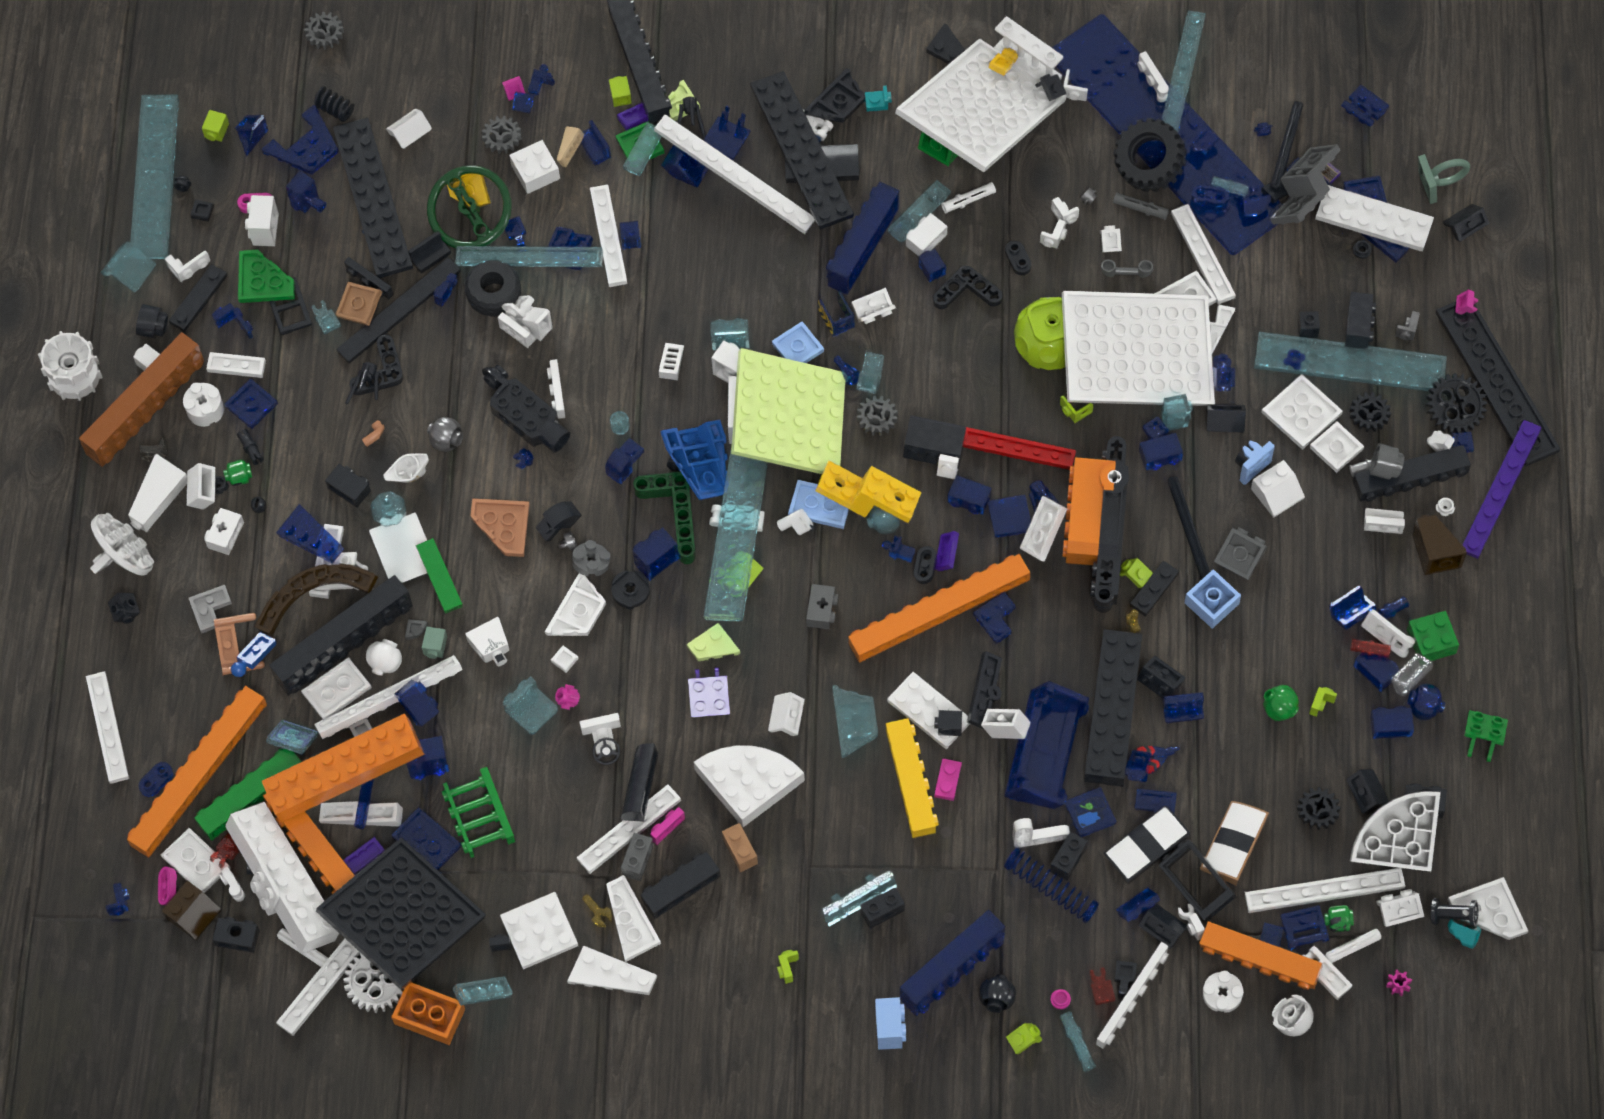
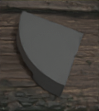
M408 619L405 638L409 640L422 635L428 626V622Z

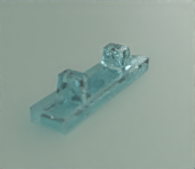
M936 180L888 228V233L902 243L906 239L907 233L911 229L914 230L923 217H927L951 194V191Z
M889 870L877 878L872 874L865 877L867 884L842 898L838 893L832 896L833 903L821 909L828 926L860 909L861 904L894 887L897 888L891 871Z

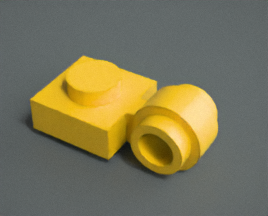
M1004 48L1001 54L998 53L992 59L988 68L1005 76L1017 61L1019 54L1012 48Z

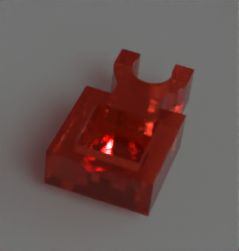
M229 833L216 846L217 852L210 856V861L213 863L215 859H221L219 867L223 868L227 858L233 860L240 852Z
M1104 967L1100 969L1102 975L1099 977L1095 976L1094 970L1089 972L1090 978L1095 982V984H1091L1095 1005L1113 1002L1116 999L1111 980L1105 981L1106 971Z

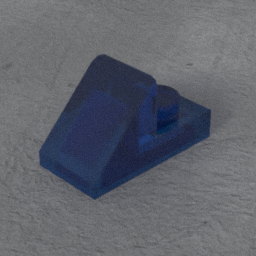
M1132 751L1125 770V775H1128L1129 780L1147 782L1152 753Z

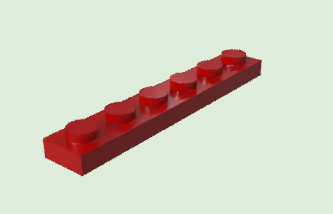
M966 427L964 448L1070 470V466H1073L1076 450Z

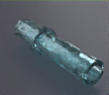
M1072 1012L1062 1014L1059 1018L1065 1027L1066 1037L1070 1038L1084 1072H1087L1088 1069H1094L1096 1065L1082 1038V1030L1080 1027H1077Z

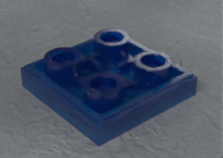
M1025 495L988 501L995 538L1027 532L1031 519Z

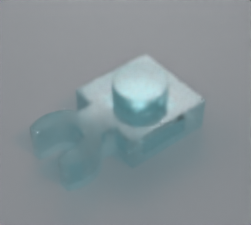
M322 300L320 301L321 309H316L314 305H312L314 314L318 315L315 317L316 322L325 335L341 327V324L332 309L327 311L326 303Z

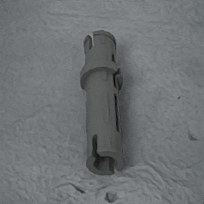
M1116 192L1113 204L1145 213L1149 217L1152 215L1166 220L1169 214L1168 208L1166 209L1154 205V202L1150 201L1148 203Z

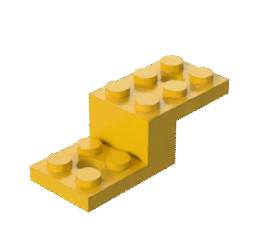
M831 461L827 462L815 490L863 517H866L875 505L907 523L911 520L921 495L920 491L873 466L861 478ZM836 482L840 483L842 487L837 486ZM895 496L899 497L902 502L896 500Z

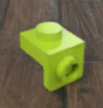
M1138 558L1127 559L1121 565L1120 576H1127L1138 588H1142L1153 574Z
M787 950L778 956L780 966L777 967L780 979L784 978L785 984L793 982L789 963L799 960L798 951Z
M1024 1023L1006 1036L1016 1054H1020L1032 1044L1042 1041L1040 1030L1032 1023Z

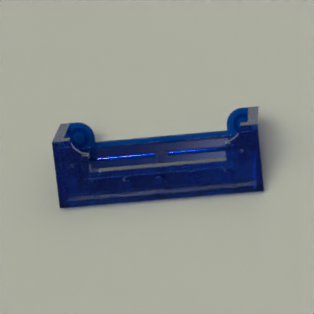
M1051 681L1030 691L1025 716L1031 723L1025 739H1018L1004 797L1051 809H1056L1065 804L1067 794L1062 786L1078 720L1085 716L1089 709L1088 697Z

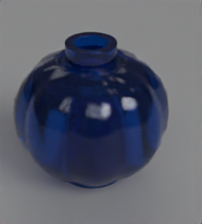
M1429 683L1421 684L1415 690L1412 689L1407 700L1411 713L1420 720L1434 718L1438 713H1442L1445 707L1440 690L1435 685Z

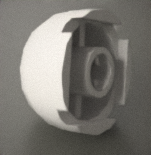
M1291 995L1293 998L1282 999L1272 1012L1274 1017L1273 1025L1288 1036L1295 1037L1304 1034L1313 1023V1010L1310 1004L1299 995Z

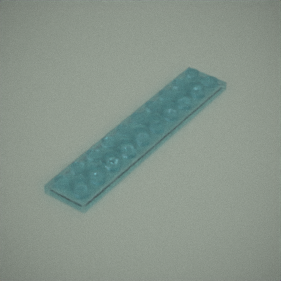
M178 94L141 95L129 254L131 259H159L168 257L179 103Z
M1259 332L1254 368L1428 391L1430 388H1434L1432 384L1435 381L1438 382L1440 377L1445 378L1447 356L1368 346L1367 349L1345 347V343Z
M731 451L704 611L705 620L743 621L768 462L731 454Z

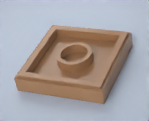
M348 282L335 316L340 319L370 326L382 291Z

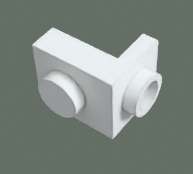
M1058 220L1053 234L1042 231L1040 243L1049 248H1058L1061 239L1064 240L1067 234V229H1065L1066 222Z
M530 295L519 296L515 304L504 303L501 307L506 311L507 316L523 318L525 313L531 310L534 299Z
M940 454L937 476L956 479L959 458Z

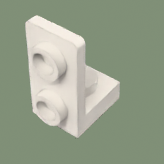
M203 251L184 266L178 258L175 260L172 255L166 257L165 261L172 273L182 282L185 279H189L199 269L206 267L210 262L208 253Z

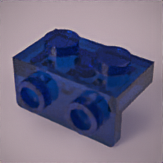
M1360 585L1329 605L1332 619L1345 630L1364 619L1371 610H1377L1376 604L1364 595Z

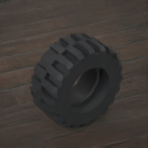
M1147 118L1146 122L1142 119L1137 120L1136 125L1129 124L1127 126L1129 129L1126 132L1123 130L1120 133L1121 139L1116 140L1115 145L1117 149H1114L1113 152L1116 158L1114 160L1115 166L1125 181L1137 190L1140 188L1144 192H1149V189H1151L1153 192H1157L1160 187L1166 189L1171 181L1173 184L1177 181L1176 176H1181L1183 173L1182 166H1186L1187 160L1185 156H1187V150L1184 147L1185 143L1178 132L1169 123H1164L1163 120L1157 119L1154 121L1153 118ZM1148 141H1161L1166 147V155L1162 163L1150 170L1139 169L1134 161L1138 148Z

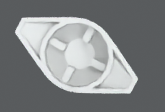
M405 454L401 456L384 474L385 480L403 483L418 480L426 472L425 467L429 461L428 455Z

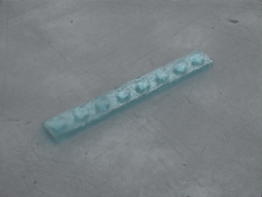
M1190 10L1187 12L1162 117L1164 123H1169L1177 132H1179L1206 18V13Z
M457 246L455 263L457 266H476L489 260H498L510 266L602 267L603 248Z

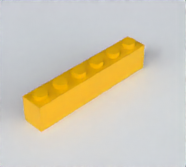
M909 718L886 723V733L912 838L936 833V826L939 825L936 814H932L931 808L934 807L932 796L927 794L929 783L927 778H923L922 772L925 771L923 760L918 758L920 747L918 742H914L913 736H916L914 724L910 725Z

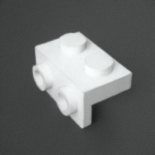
M886 288L851 302L858 322L864 321L865 324L875 321L874 317L881 314L882 317L892 314L891 310L896 308L892 304Z

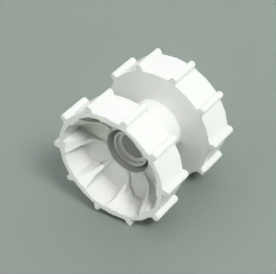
M62 331L50 340L46 339V344L38 356L43 366L41 371L49 379L47 384L50 390H54L61 396L62 400L68 398L78 399L79 401L89 393L96 392L95 388L98 385L99 379L103 377L98 367V364H100L97 356H93L91 341L87 342L80 336L79 332L74 334L63 333Z

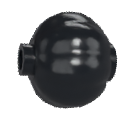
M998 974L982 982L979 989V999L988 1011L1000 1013L1012 1007L1016 999V989L1007 980L1006 976Z

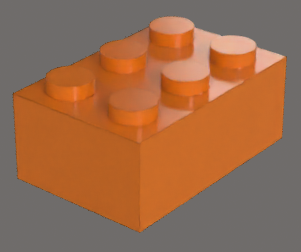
M411 982L404 988L392 1015V1020L395 1025L450 1045L464 1014L465 1006L462 1001Z

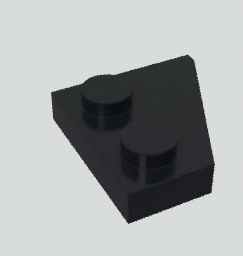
M945 23L926 48V53L947 64H950L965 51L964 47Z

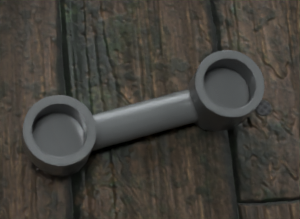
M1107 259L1101 263V271L1107 277L1138 275L1141 278H1145L1153 272V264L1149 260H1143L1139 263L1138 268L1116 267L1113 260Z

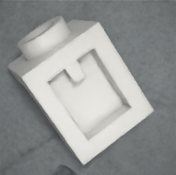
M1059 197L1052 200L1051 210L1058 220L1065 221V224H1071L1077 220L1079 216L1078 207L1069 210L1066 203L1062 202Z
M1115 225L1104 226V230H1100L1102 252L1122 251L1120 229H1115Z

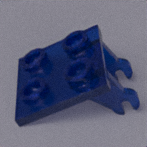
M725 106V111H722L721 117H717L703 141L729 159L734 160L751 131L744 128L746 114L742 113L737 125L728 121L730 107Z

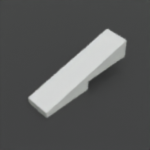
M321 803L319 822L401 827L403 808L398 803Z

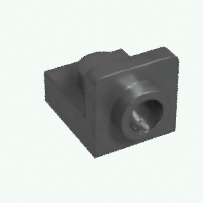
M1412 311L1411 318L1407 317L1405 326L1397 325L1395 336L1402 340H1414L1420 313Z

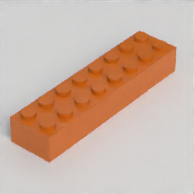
M404 713L263 780L262 784L275 815L283 822L425 754L411 721Z

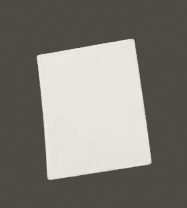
M416 513L369 530L388 579L396 575L401 583L427 573L415 546L427 541Z

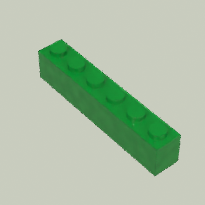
M285 748L279 749L273 758L262 762L256 771L248 773L239 784L232 785L226 794L215 798L209 807L201 809L196 814V817H194L197 825L211 841L227 830L225 826L230 814L264 801L263 796L266 794V791L262 784L263 780L302 761L293 751Z

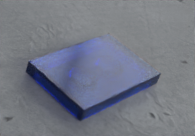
M419 807L391 835L396 841L403 838L437 870L462 847L460 842Z

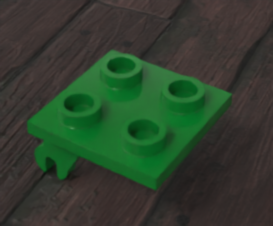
M1469 710L1464 735L1471 738L1467 757L1471 758L1476 738L1491 741L1486 762H1491L1495 744L1502 746L1504 744L1508 720L1499 716H1491Z

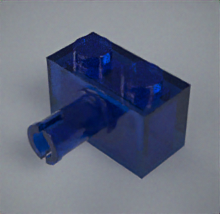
M299 171L286 185L291 202L290 205L295 210H301L306 213L310 207H313L321 213L325 209L327 204L319 199L314 179Z

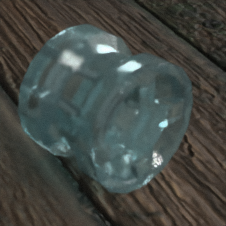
M617 411L611 415L612 431L619 435L625 434L630 427L627 414Z

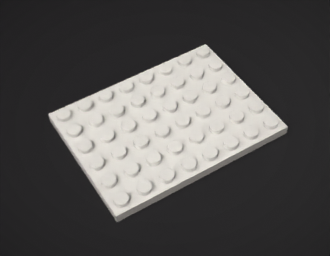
M978 39L897 107L895 114L982 172H985L1064 103L1067 96L1063 95L1049 102L1043 87L1036 88L1035 84L1040 82L1039 77L1016 62L1005 76L989 69V63L1001 52L983 40Z
M1085 291L1062 292L1067 402L1192 406L1215 404L1208 296Z

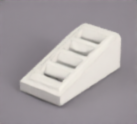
M665 343L659 368V378L678 380L684 345ZM669 349L679 350V352H670ZM668 355H672V356H677V358H671V357H667V356H668ZM666 361L676 362V364L666 363ZM665 367H672V368H674V370H673V369H665Z

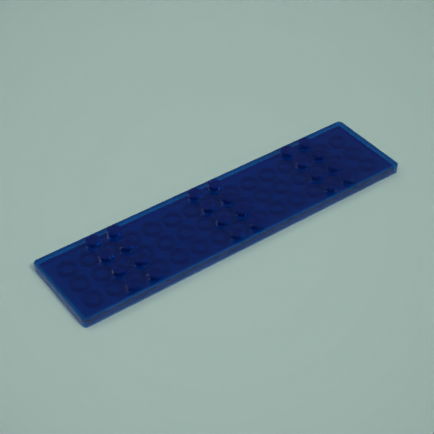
M1104 14L1098 15L1052 47V49L1063 56V59L1056 67L1065 76L1067 69H1069V81L1074 86L1088 89L1087 100L1119 134L1123 130L1126 132L1129 129L1127 127L1129 124L1132 123L1134 126L1137 124V120L1142 119L1146 122L1147 118H1153L1154 121L1157 119L1163 120L1164 123H1169L1178 132L1185 143L1184 147L1187 150L1185 159L1187 162L1186 166H1182V175H1177V181L1174 184L1171 181L1168 186L1184 205L1189 204L1197 219L1231 255H1236L1278 225L1272 224L1270 217L1283 204L1279 200L1272 203L1261 192L1262 187L1265 185L1165 79L1164 81L1169 87L1167 100L1165 102L1157 100V92L1153 86L1148 84L1145 73L1141 72L1138 68L1137 62L1139 61L1140 52ZM1152 140L1142 144L1136 153L1153 169L1164 160L1166 147L1161 141Z

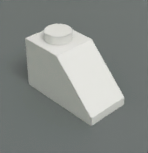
M534 307L530 312H526L522 318L523 325L531 331V335L540 341L553 328L548 309Z

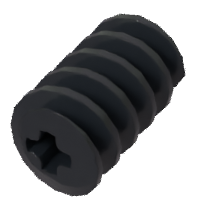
M325 86L318 90L314 99L316 108H321L322 111L333 115L336 119L339 118L342 122L350 118L355 106L354 104L350 105L349 99L344 101L342 95L338 98V93L332 94L331 89L326 91Z

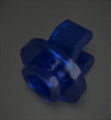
M523 448L513 456L516 460L521 459L520 463L516 464L517 468L523 469L533 464L534 457L529 450Z

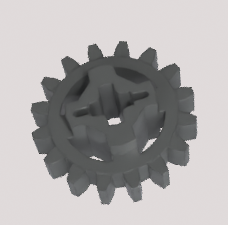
M322 12L321 16L316 13V18L310 17V23H305L306 39L310 41L311 46L316 44L317 49L323 46L324 50H326L328 45L333 48V43L339 44L338 39H343L342 33H344L342 21L339 20L337 15L333 17L331 12L328 15Z
M496 116L495 121L489 119L490 124H484L485 129L482 130V140L486 148L490 147L492 153L497 150L498 154L501 151L508 154V149L514 151V145L519 146V140H522L521 128L518 126V122L513 123V118L506 120V116H503L502 119Z
M873 396L871 401L866 398V404L860 403L861 409L857 410V422H860V428L865 427V433L872 431V436H874L875 432H878L879 436H882V431L888 434L889 428H895L894 423L898 421V417H896L898 416V410H895V404L890 405L889 398L884 401L883 396L880 399H876V396Z

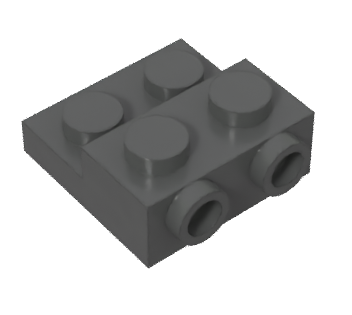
M1240 527L1237 530L1232 528L1214 562L1249 580L1268 547L1264 545L1266 541L1255 536L1253 539L1247 536L1249 532Z

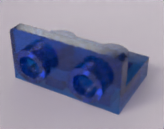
M1203 692L1164 697L1163 710L1165 722L1173 723L1204 719Z

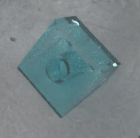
M737 318L730 321L719 319L711 322L712 350H717L723 341L734 343L739 349L750 348L748 319Z

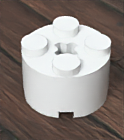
M193 383L185 392L183 405L192 423L205 427L221 419L224 413V405L219 390L208 383Z

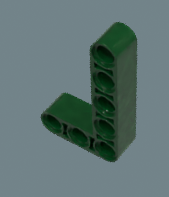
M681 472L638 476L633 482L634 492L638 498L648 499L673 496L679 560L683 564L693 563L696 553L688 482ZM678 482H684L683 485H676ZM661 483L665 484L664 487H658L657 485ZM642 485L647 486L645 489H639V488H638L639 486H642ZM679 499H685V500H686V501L683 502V503H679V502H678ZM682 516L688 517L686 520L679 519ZM684 533L689 534L688 537H681ZM684 551L691 552L689 555L682 554Z

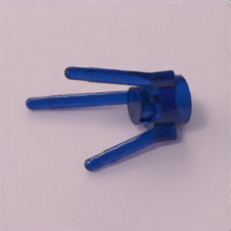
M1042 480L1035 481L1030 485L1031 493L1029 497L1032 501L1034 514L1037 509L1036 499L1041 500L1042 496L1060 504Z

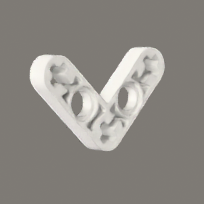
M1023 818L1013 823L1012 837L1015 847H1027L1066 840L1070 830L1067 825L1033 830L1031 819Z

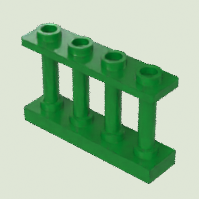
M487 767L480 769L481 776L478 777V780L449 790L446 782L443 783L445 790L441 791L445 802H450L451 807L448 810L451 818H456L458 823L454 825L458 836H463L464 842H461L465 854L469 853L471 858L474 857L472 849L497 839H506L508 845L515 842L513 832ZM481 786L482 788L486 787L488 793L484 797L458 807L455 806L452 797ZM486 804H493L494 811H491L492 814L462 824L459 814ZM493 821H499L501 828L498 829L499 831L469 842L466 831Z

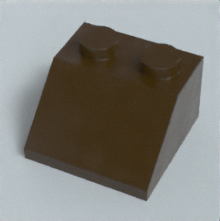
M188 880L162 910L167 920L194 940L200 937L221 911L203 891Z

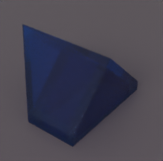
M246 115L235 128L239 134L246 157L268 131L263 115Z

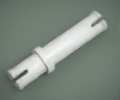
M990 182L965 194H957L955 198L942 202V209L946 214L958 208H965V205L996 193L995 186ZM983 191V193H981V194H979V195H976V196H974V197H971L972 195L977 194V193ZM966 198V200L954 205L955 202H958Z

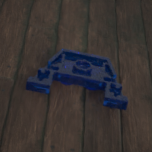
M312 105L302 114V118L313 127L287 150L273 139L261 149L262 153L267 156H273L278 161L287 162L292 167L311 175L339 152L315 105Z

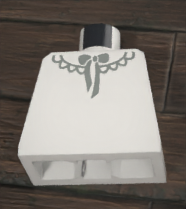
M498 617L465 633L468 643L485 663L494 660L497 666H502L507 662L504 654L509 651V647Z

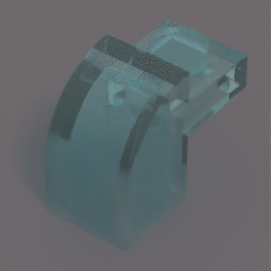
M866 351L856 390L874 394L877 392L882 376L885 355Z

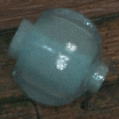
M395 492L380 493L371 503L372 517L375 522L380 523L382 526L398 525L406 515L405 501Z
M875 505L870 510L869 517L866 518L869 528H874L880 534H891L900 526L899 518Z

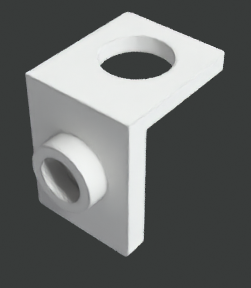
M1067 69L1063 86L1067 93L1065 94L1066 98L1086 101L1088 89L1068 85L1070 70Z

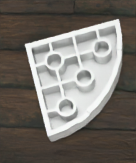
M755 746L721 748L694 761V769L742 827L746 826L805 781L804 772L792 761L779 753Z
M1440 792L1406 794L1380 807L1368 818L1359 831L1353 844L1350 861L1431 871Z

